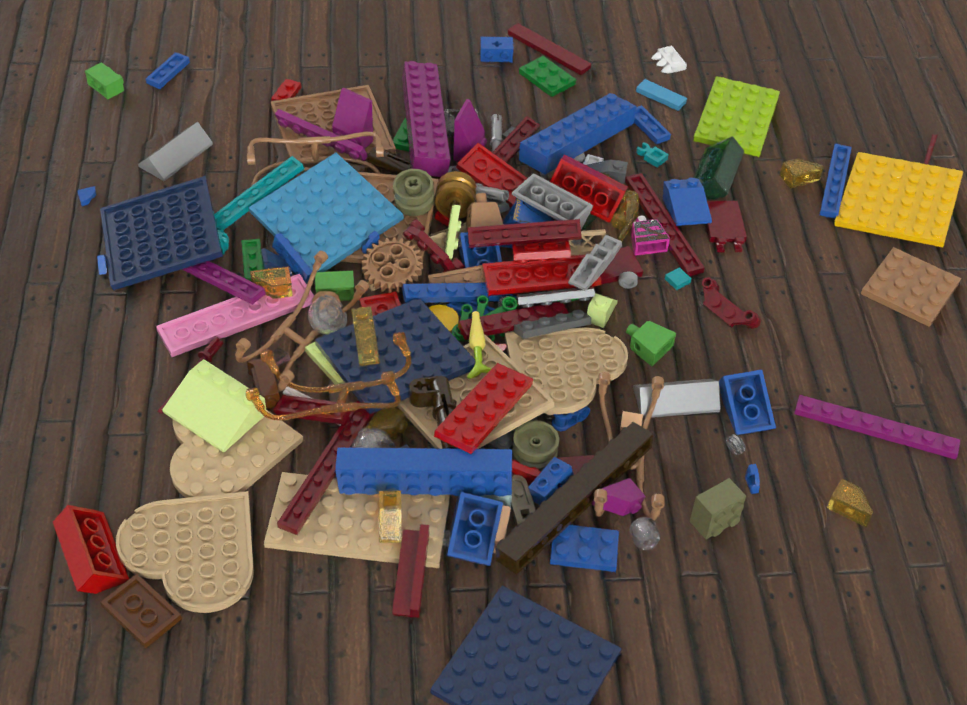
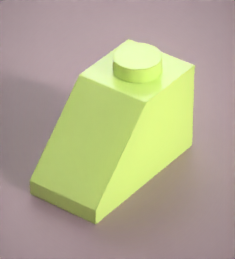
M595 294L587 311V315L591 317V324L604 328L618 300L601 294Z

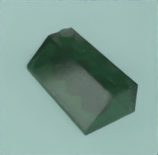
M733 136L705 148L693 178L699 179L708 199L715 200L727 196L744 154V150Z

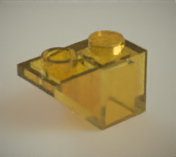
M379 491V543L402 542L401 491Z

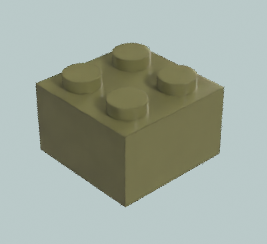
M728 478L696 496L690 523L705 540L712 536L716 537L727 527H733L738 524L744 508L746 495Z

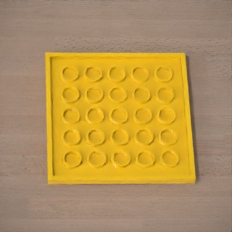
M858 152L840 204L839 214L835 218L834 226L944 247L963 171Z

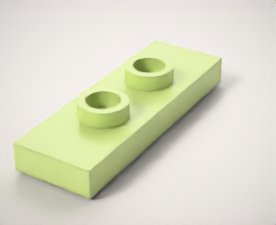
M459 205L452 206L445 253L449 256L450 260H452L454 249L457 250L459 239L456 238V232H460L461 221H458Z

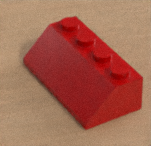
M565 154L550 180L556 186L592 204L593 208L590 213L609 223L628 186Z
M67 505L53 521V525L76 590L97 594L127 582L129 577L119 558L116 543L104 512Z

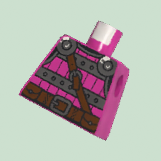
M639 216L636 222L632 223L631 241L635 256L668 251L670 238L658 220H647L645 216Z

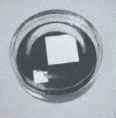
M732 434L726 439V444L733 454L740 455L746 450L743 440L737 434Z

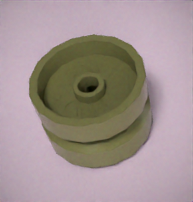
M408 169L399 173L394 179L395 205L403 214L419 216L427 213L433 207L435 199L432 177L426 171Z
M534 420L522 424L514 432L512 459L525 466L535 467L542 472L554 457L557 458L559 446L558 432L552 425L543 421Z

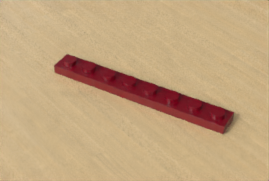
M643 174L627 176L625 183L649 220H658L670 238L668 249L681 269L688 276L704 273L705 267Z
M355 402L344 425H340L278 520L277 527L295 535L299 534L336 475L337 449L353 448L375 412L369 414L361 402Z

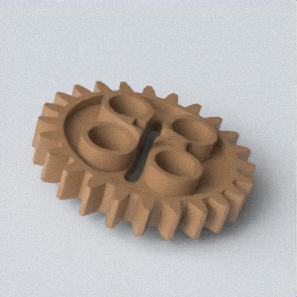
M396 237L392 241L386 238L384 243L379 240L378 246L372 244L373 250L367 248V254H363L364 260L361 262L364 278L368 280L369 285L374 284V289L381 287L382 292L386 288H388L389 293L394 288L399 292V288L403 284H413V280L418 281V275H422L423 258L420 250H416V245L411 246L410 241L404 243L403 238L399 242L396 241Z

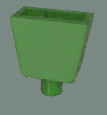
M647 321L640 328L630 324L626 330V334L632 337L631 350L650 366H653L674 346L676 333L651 321Z

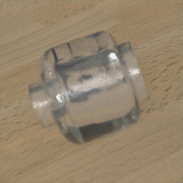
M638 518L630 526L629 532L637 548L650 550L660 541V532L652 518Z

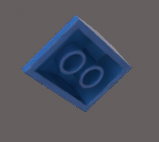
M688 178L686 180L672 179L664 181L662 200L676 226L712 223L705 191L699 179Z
M468 232L459 234L460 258L465 268L479 266L484 263L502 262L499 245L469 248Z
M762 370L727 375L719 380L722 401L736 435L776 428Z
M461 492L457 498L447 556L490 566L503 502Z

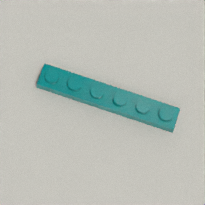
M291 156L216 212L214 215L217 229L225 230L246 214L250 206L282 187L304 170L303 164Z

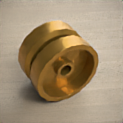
M454 171L446 173L439 179L435 205L442 215L450 218L452 206L459 205V218L467 216L468 207L471 203H475L477 189L475 181L471 176L463 172Z

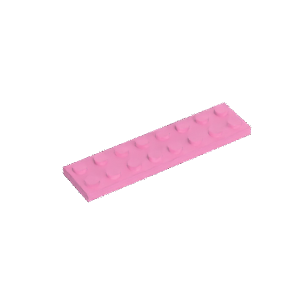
M297 274L264 286L266 294L253 305L238 297H234L156 326L157 332L171 357L209 344L215 337L222 339L294 312L301 301L307 284L301 275ZM311 290L302 308L312 305L314 295Z

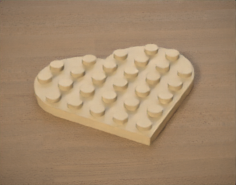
M572 328L522 339L514 332L505 333L508 357L529 377L533 378V381L554 400L555 407L544 412L547 415L574 413L586 407L595 396L596 384H599V373L608 372L611 376L610 381L619 377L627 366L628 351L625 344L618 337L614 336L613 338L605 334L604 330Z
M266 410L267 414L223 453L173 419L174 433L181 443L170 463L173 485L185 498L244 492L303 442V436Z
M248 491L151 502L134 510L135 513L127 520L124 519L120 525L116 536V547L123 565L130 572L138 574L140 577L162 579L169 598L183 609L197 613L223 610L240 600L252 583L254 566Z

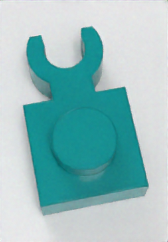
M645 142L642 143V148L637 147L636 150L638 155L644 156L645 161L657 168L667 161L669 154L657 147L650 148Z

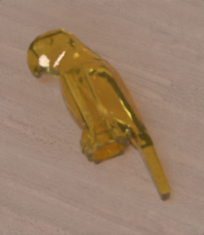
M632 190L625 192L622 198L624 202H622L618 213L614 214L611 220L613 227L622 230L618 237L620 241L629 233L632 223L638 217L639 196L637 192Z

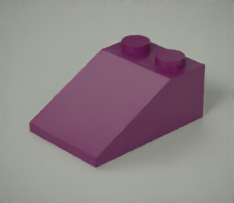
M343 87L340 92L332 132L338 136L359 132H373L372 100ZM362 136L347 140L359 144L365 149L373 142V137Z
M466 99L455 118L454 161L458 162L477 143L484 147L487 143L485 130L469 99Z

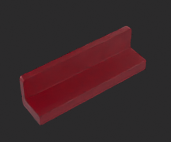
M420 524V531L403 530L392 609L393 615L419 618L430 534L429 525Z

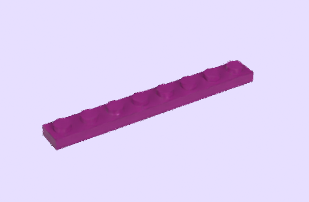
M799 395L794 413L796 415L955 460L958 456L960 439Z

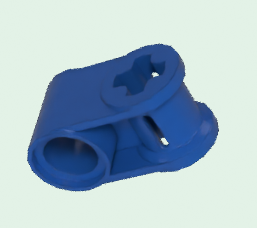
M586 406L574 413L554 414L552 426L557 431H565L585 420L590 414V408Z

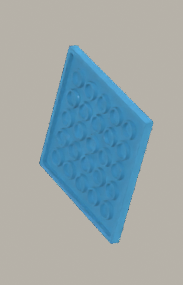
M337 153L332 154L249 207L250 213L273 236L282 233L290 241L292 247L296 252L300 253L302 259L310 266L311 270H313L315 262L314 256L320 250L326 252L328 259L317 272L327 271L363 247V244L366 245L370 239L368 236L373 231L381 235L404 219V214Z

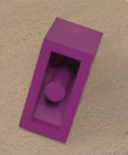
M628 478L602 488L607 491V502L604 503L603 510L621 516L629 513L634 514L641 509V504L646 496Z

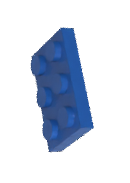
M569 525L552 541L550 564L616 572L619 531Z

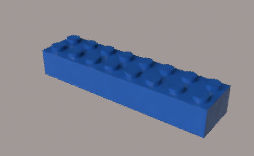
M609 93L520 142L519 161L545 175L557 168L564 154L575 158L634 124L636 106L629 101L617 97L615 94Z
M337 449L335 470L339 493L347 495L410 494L416 496L419 494H431L433 496H459L461 492L476 496L496 495L502 497L512 495V449H476L472 454L461 449Z

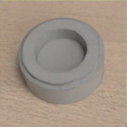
M623 272L619 275V285L623 288H633L637 285L638 276L635 273Z

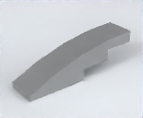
M605 235L600 244H596L591 253L586 254L570 278L569 284L586 291L614 259L622 247V241Z

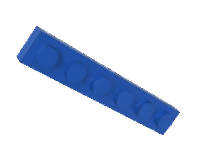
M840 144L834 145L819 214L821 216L835 219L839 214L852 147Z
M485 283L403 284L402 286L405 303L416 299H421L424 303L477 302V298L481 295L486 296L489 301H503L508 296L516 299L517 294L488 296Z

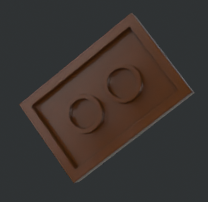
M138 574L134 575L101 601V606L145 648L182 620L181 614Z

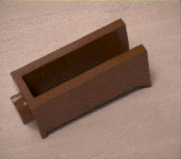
M270 357L247 361L248 373L253 378L256 393L265 398L266 409L275 407L280 397Z

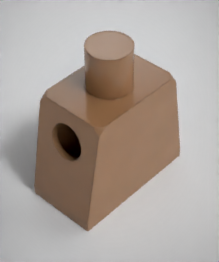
M486 193L476 194V202L471 203L467 209L466 232H468V227L503 225L498 204L496 202H487Z

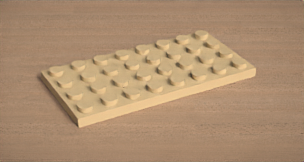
M282 472L264 540L265 548L399 563L403 530L420 531V524L429 525L430 531L426 567L439 568L451 495H347L339 493L337 478H333L299 534L295 535L279 529L277 522L308 475Z

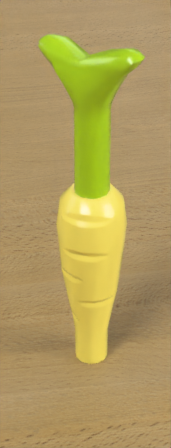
M477 311L472 313L469 337L470 348L474 351L475 365L468 374V379L475 378L481 373H488L491 370L490 367L482 363L485 336L480 321V314Z

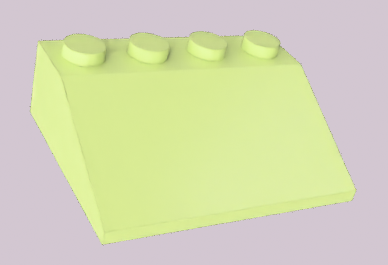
M204 359L188 372L162 409L163 413L223 453L267 414L264 397Z

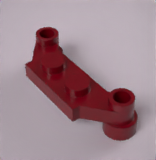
M414 219L403 232L407 240L411 241L414 239L422 251L426 250L430 254V258L434 263H439L443 267L444 271L442 272L465 268L457 258L450 260L449 256L424 232V226L417 219Z
M710 277L702 280L705 301L702 304L731 328L734 325H747V327L754 329L760 325L761 319L759 315L752 310L742 311L720 294L719 285L715 280Z

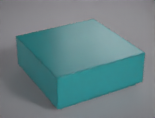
M680 267L665 274V280L676 290L690 284L692 280Z

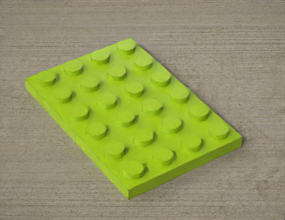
M716 76L693 141L760 157L780 91Z

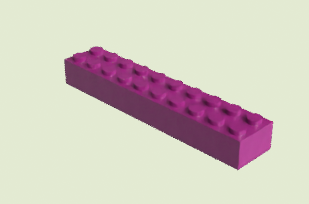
M404 62L402 84L411 169H420L426 171L430 176L442 177L448 173L450 153L437 64Z

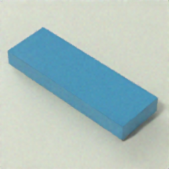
M646 79L636 87V92L677 111L687 103L686 97Z

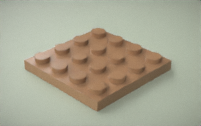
M893 247L863 287L861 294L930 327L959 285L961 278Z

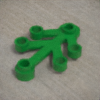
M484 295L477 298V312H479L480 317L484 315L489 301ZM511 296L505 297L502 301V306L484 316L516 310L517 300ZM464 304L461 307L460 321L466 320L472 315L473 308L471 305ZM456 324L452 329V335L459 342L467 341L463 335L458 334L460 330L458 324ZM508 332L499 333V335L505 337V333ZM494 335L487 336L494 342Z

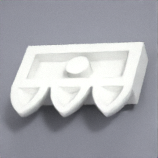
M673 46L658 49L657 53L651 58L659 60L656 65L664 67L661 71L663 73L686 70L687 64Z

